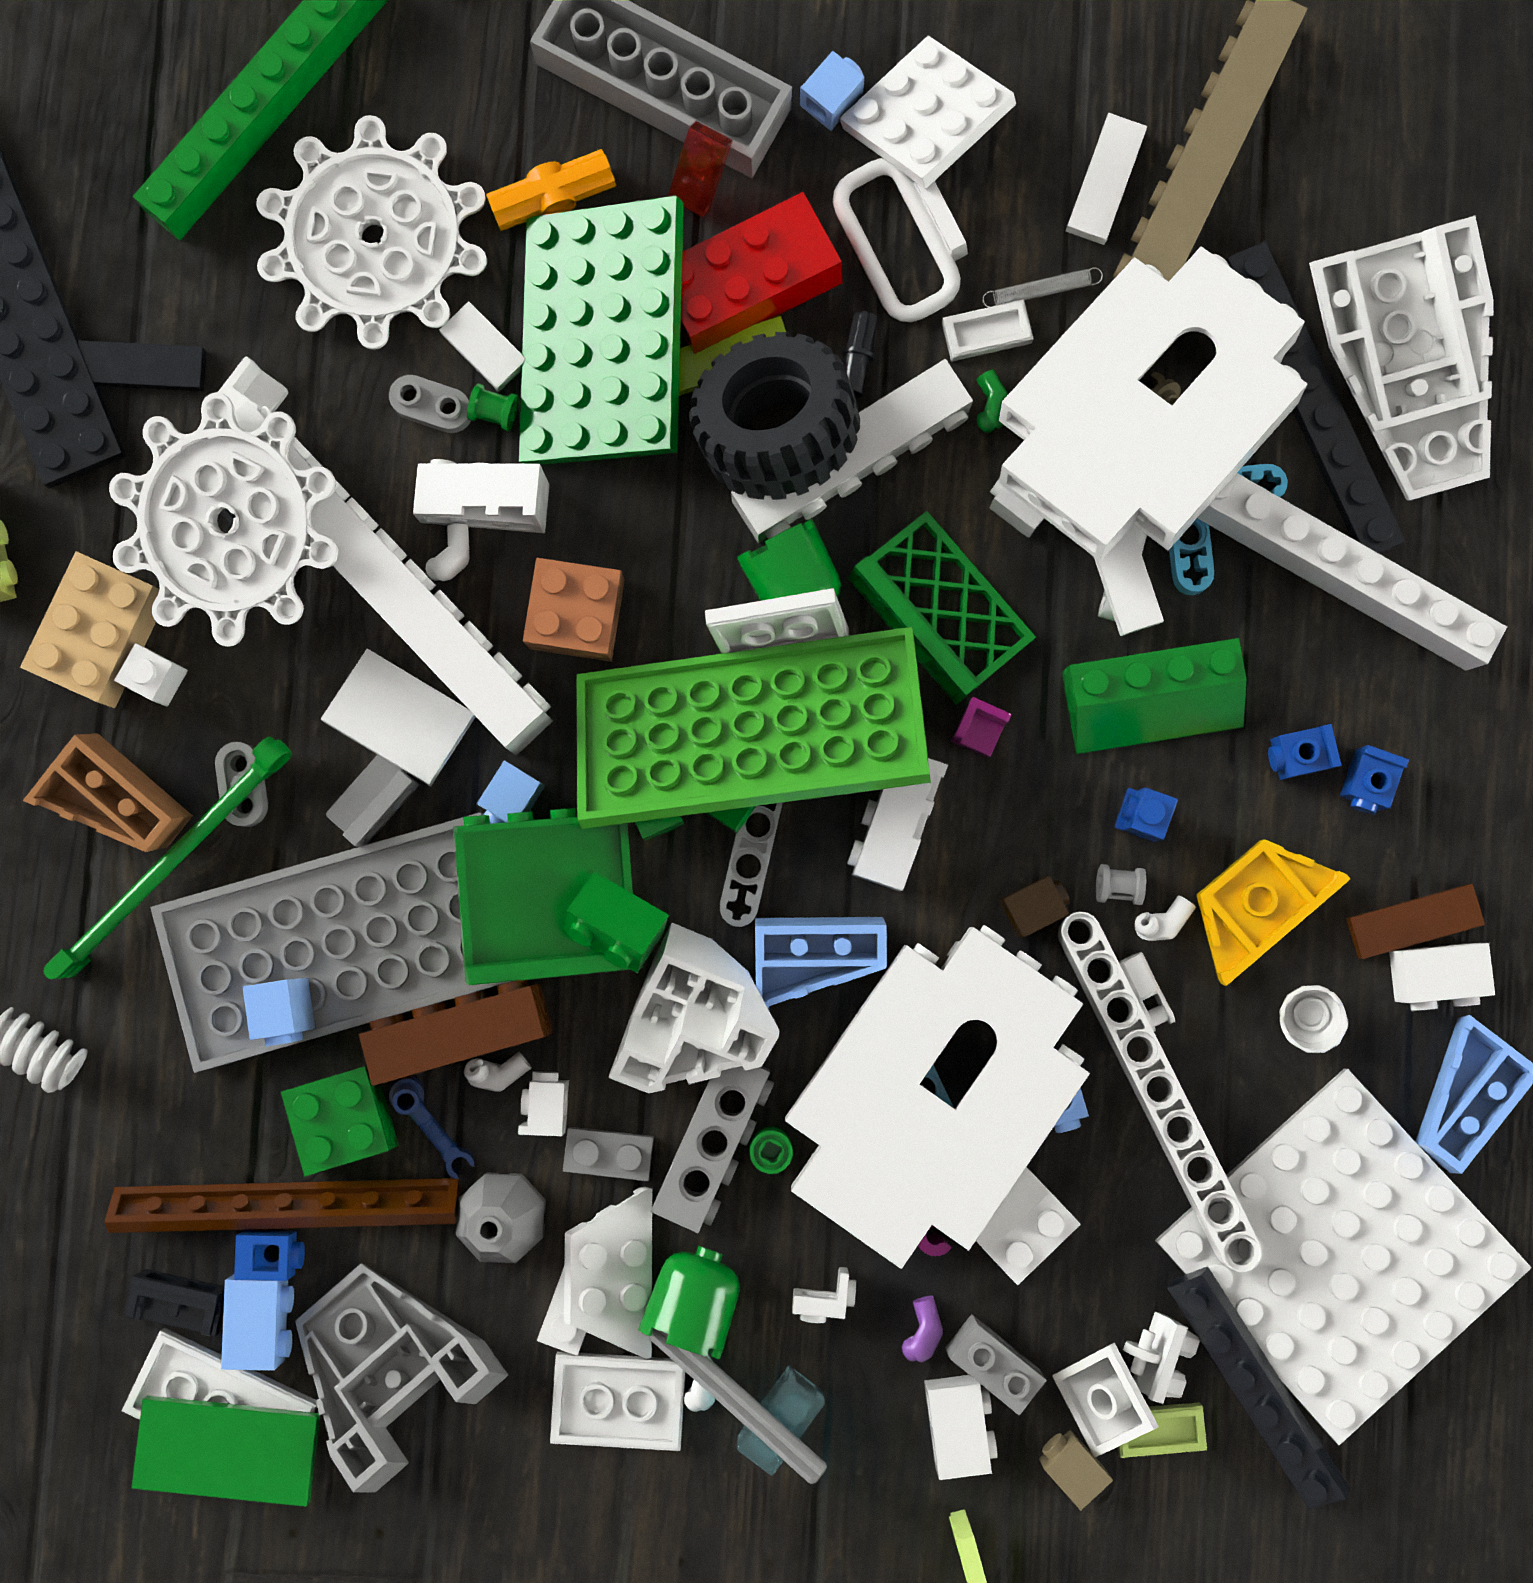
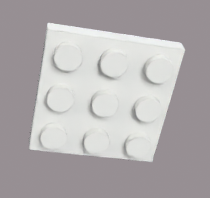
M927 36L839 119L845 131L926 189L1016 105V101L1012 91L930 36Z

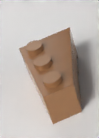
M99 734L74 735L23 800L34 806L40 805L59 813V816L70 821H78L97 829L96 832L144 852L167 848L193 816Z

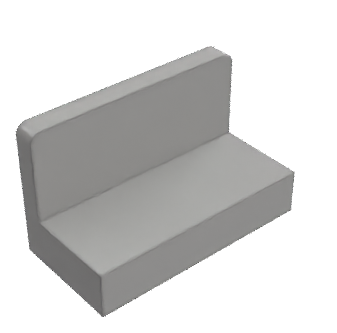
M376 755L327 811L326 816L344 831L343 836L354 846H365L420 784L401 768Z

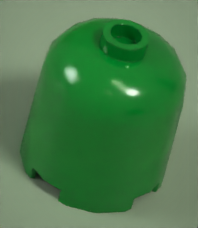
M812 519L803 525L800 523L764 541L765 546L753 552L748 550L737 557L742 570L760 601L834 588L837 597L840 594L841 583L839 576Z
M698 1246L696 1254L682 1251L666 1259L660 1270L638 1331L647 1336H652L653 1330L657 1329L668 1334L666 1343L702 1356H707V1353H709L712 1357L720 1359L740 1290L739 1280L735 1272L730 1267L720 1263L723 1254Z

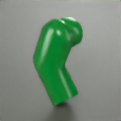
M994 369L983 373L976 379L987 399L985 411L980 412L976 418L979 428L985 433H991L995 428L1000 429L1004 426L999 421L1002 401L1007 397L1008 392Z

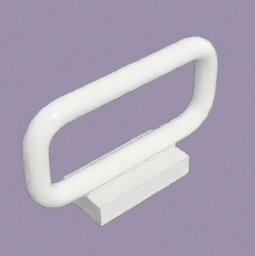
M884 158L870 161L842 178L834 190L833 206L835 213L882 306L888 314L902 322H914L935 313L953 301L959 291L961 280L955 261L966 256L968 251L966 241L935 181L925 189ZM882 175L890 176L895 181L944 278V285L938 292L910 306L904 305L898 300L849 203V196L856 188Z

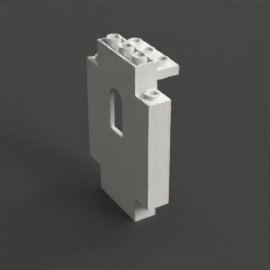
M1200 247L1169 282L1163 278L1160 271L1154 266L1145 265L1134 257L1002 401L999 421L1024 441L1002 464L999 483L1100 562L1133 525L1169 551L1299 403L1308 384L1301 379L1299 373L1292 367L1281 365V361L1285 353L1296 342L1305 321L1298 317L1293 308L1277 302L1266 294L1257 282L1244 278L1230 268L1224 258L1217 254H1211L1203 247ZM1191 331L1204 333L1214 342L1216 356L1173 405H1170L1139 381L1180 335Z
M983 925L980 931L974 927H969L962 939L956 941L947 953L949 957L941 969L935 965L939 957L919 943H917L914 949L904 945L785 1117L787 1123L819 1145L792 1183L791 1191L900 1269L903 1268L931 1225L968 1251L970 1250L1090 1074L1080 1067L1085 1060L1080 1055L1063 1044L1058 1051L1053 1048L1083 1005L1082 1002L1074 997L1078 990L1057 975L1052 981L1037 972L1041 964L1021 950H1019L1016 956L1001 947L1005 939L985 925ZM981 1020L989 1024L994 1030L997 1046L992 1057L959 1105L954 1109L921 1086L920 1083L956 1030L967 1021Z

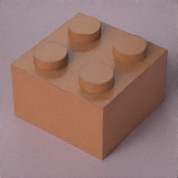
M536 558L523 642L528 649L612 662L625 581L621 570Z

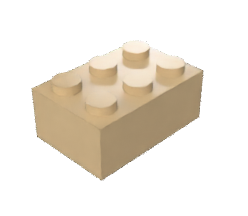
M76 551L20 668L98 703L115 708L125 686L114 680L134 644L137 643L143 647L145 646L156 623L152 615V605L160 589Z

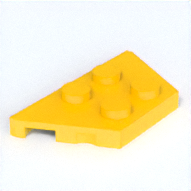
M1263 839L1257 842L1197 894L1219 982L1224 986L1231 983L1350 880L1349 876L1343 872L1334 871L1317 864L1314 860L1303 855L1289 852L1284 847Z

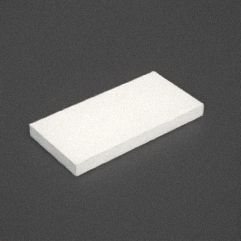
M163 1328L159 1331L124 1404L122 1412L140 1420L142 1399L147 1395L313 1413L316 1410L317 1404L315 1399L254 1370L221 1369V1354L167 1328Z

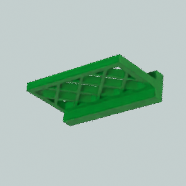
M928 511L924 512L871 556L865 557L855 565L848 577V580L891 630L906 627L913 628L916 659L956 705L1036 638ZM923 526L935 539L934 552L912 549L913 534ZM906 540L905 548H897ZM941 547L946 551V553H941ZM887 555L905 557L904 576L888 575L878 562ZM911 558L934 560L933 579L910 578ZM941 561L953 562L962 570L961 583L939 581ZM969 579L972 581L974 585L968 584ZM897 585H903V591ZM910 586L932 588L931 609L919 608L913 605L909 600ZM939 589L961 592L960 612L938 610ZM968 593L984 595L989 601V615L967 613ZM996 610L1002 617L996 616ZM924 616L930 617V623L925 619ZM937 618L959 620L958 641L943 639L937 633ZM966 621L988 623L987 644L965 642ZM995 624L1010 626L1021 639L1012 647L994 645ZM951 648L958 649L957 655ZM965 650L987 652L986 669L976 677L964 664ZM994 653L1003 654L993 662Z

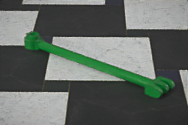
M270 736L263 739L252 751L256 759L250 765L251 768L70 949H61L44 967L45 976L48 979L75 977L91 961L87 956L264 779H268L273 773L282 768L291 758L292 751L279 739L274 740Z

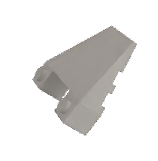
M362 1263L295 1321L308 1373L313 1375L319 1397L316 1400L319 1415H323L329 1436V1440L326 1441L329 1455L353 1492H377L409 1463L386 1427L439 1380L442 1381L455 1402L477 1404L508 1376L483 1339Z

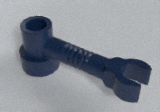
M409 1075L396 1079L392 1083L389 1092L391 1105L398 1113L409 1115L419 1128L422 1129V1132H425L427 1138L433 1142L432 1144L445 1160L448 1174L458 1179L459 1173L452 1165L453 1160L463 1157L474 1167L473 1154L466 1148H460L444 1132L445 1130L439 1126L434 1117L431 1116V1113L424 1106V1086L418 1078ZM408 1093L414 1099L410 1102H403L399 1099V1096Z

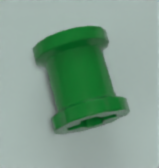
M477 383L469 399L467 419L474 422L477 419L501 425L502 430L509 432L517 415L519 396L513 393L505 396L486 390L483 384Z

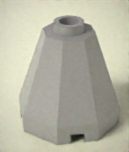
M487 1172L458 1198L456 1236L480 1262L517 1263L544 1237L546 1200L523 1174Z

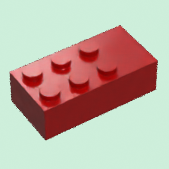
M804 192L682 252L680 331L694 354L754 324L772 319L842 284V261Z

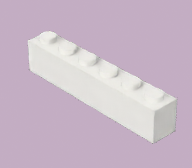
M944 359L859 412L860 430L856 434L858 440L855 448L851 453H846L848 460L839 471L835 469L831 471V478L824 484L819 486L816 483L808 487L809 492L797 496L796 492L786 494V499L772 500L771 496L766 495L764 500L749 498L746 491L743 495L732 491V503L758 543L766 538L770 539L791 528L789 524L804 516L805 520H808L822 512L827 507L825 502L835 495L839 494L841 498L850 495L862 485L860 480L870 473L875 472L877 476L885 473L897 464L896 457L907 450H910L912 454L922 450L933 441L931 435L945 427L946 431L949 432L963 424L968 419L966 413L969 412L973 400L948 361Z

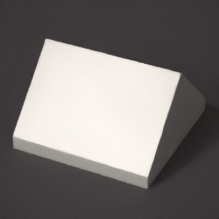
M1115 1343L1052 1375L1094 1458L1159 1427Z

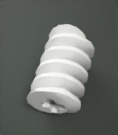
M10 1007L0 1015V1064L3 1066L12 1064V1070L18 1075L27 1073V1079L32 1084L42 1082L41 1087L47 1093L62 1090L77 1075L86 1059L88 1050L82 1048L75 1055H70L73 1046L72 1040L68 1039L57 1047L55 1044L59 1032L53 1030L46 1037H41L45 1026L43 1022L39 1021L28 1029L26 1026L29 1022L30 1014L22 1013L16 1020H13L14 1008Z

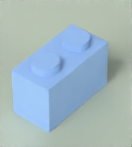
M308 978L286 979L242 987L250 1040L264 1038L265 1047L303 1040L302 1031L316 1029Z
M234 1275L225 1280L221 1369L274 1371L285 1361V1357L290 1356L292 1331L286 1330L287 1313H290L293 1308L294 1289L293 1286H288V1280H234Z

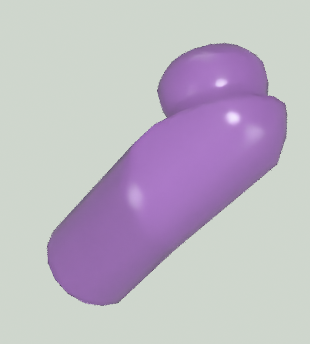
M924 1296L913 1301L919 1328L914 1337H909L902 1345L903 1354L909 1361L917 1360L924 1362L930 1359L943 1335L941 1321L933 1296Z

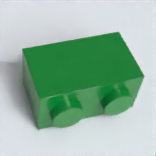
M593 872L567 909L563 930L568 932L570 938L582 946L590 945L605 954L606 958L615 966L629 968L638 973L662 937L669 915L600 874Z

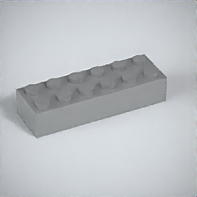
M553 0L530 40L536 65L750 178H753L791 110L792 86L629 0Z

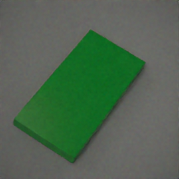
M147 1395L142 1399L132 1489L307 1507L311 1499L320 1415L313 1412Z

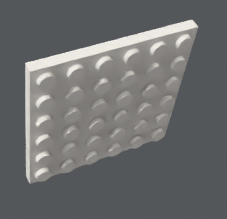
M1349 1069L1340 1071L1226 1175L1261 1244L1263 1251L1262 1260L1254 1270L1245 1273L1236 1272L1220 1262L1192 1207L1155 1240L1185 1274L1207 1266L1209 1267L1282 1383L1338 1445L1344 1442L1532 1268ZM1221 1197L1213 1199L1208 1205V1215L1212 1221L1222 1220L1228 1212L1227 1202ZM1242 1238L1235 1239L1231 1242L1228 1249L1229 1258L1234 1262L1243 1260L1248 1253L1247 1242Z

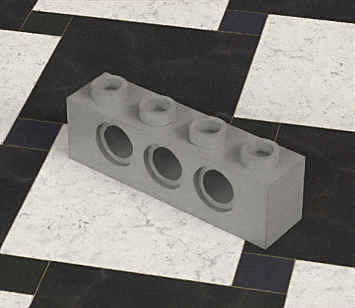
M743 1066L723 1070L720 1077L709 1079L650 1212L696 1233H699L703 1223L711 1226L721 1204V1201L714 1199L721 1183L729 1186L739 1163L732 1159L738 1143L747 1145L757 1123L750 1119L756 1103L762 1106L765 1105L774 1085V1082L767 1079L770 1069L762 1066L745 1071ZM729 1090H736L745 1098L744 1108L737 1113H729L721 1106L720 1098ZM711 1130H718L726 1136L727 1146L720 1152H710L703 1145V1136ZM694 1170L704 1172L708 1176L710 1183L707 1189L702 1192L691 1191L685 1183V1176L689 1172Z

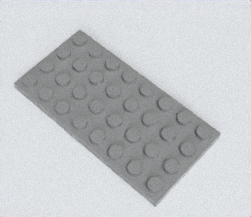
M480 812L469 816L483 815V813ZM463 817L150 907L194 1073L508 983L468 985L465 982L453 826L464 825ZM308 978L316 1029L302 1031L303 1040L265 1047L264 1038L250 1040L242 987L286 979Z

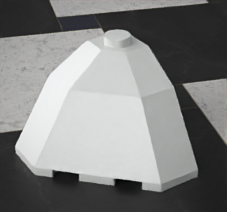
M671 923L638 995L609 1078L649 1094L665 1090L666 1084L686 1079L691 1084L720 1077L721 1071L743 1066L745 1071L762 1067L777 1041L780 1031L748 970L711 938Z

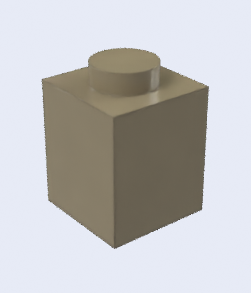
M1071 1429L1064 1435L1059 1433L1053 1436L1042 1449L1044 1454L1039 1460L1044 1470L1080 1511L1113 1481L1106 1468L1096 1457L1094 1458L1093 1454Z

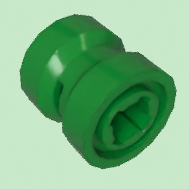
M768 1126L758 1130L750 1143V1159L753 1165L759 1171L767 1174H777L787 1168L793 1156L792 1141L789 1135L783 1129L775 1126Z

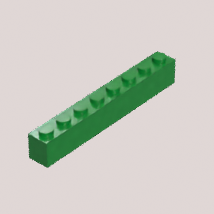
M303 0L132 197L153 220L180 241L388 0Z

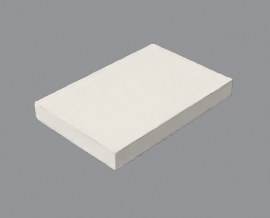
M834 588L705 610L706 625L722 654L850 636L849 627Z
M366 649L321 717V720L431 787L476 716L466 707L371 650Z
M557 1352L550 1443L680 1451L685 1371L671 1358L651 1357L645 1359L641 1356L578 1353V1356L568 1352Z

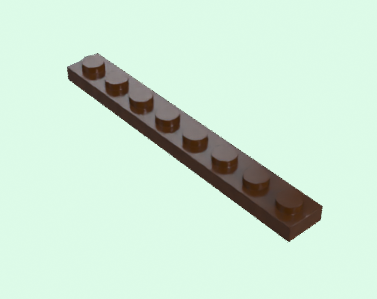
M459 1178L114 1187L104 1223L108 1233L456 1224L461 1187Z

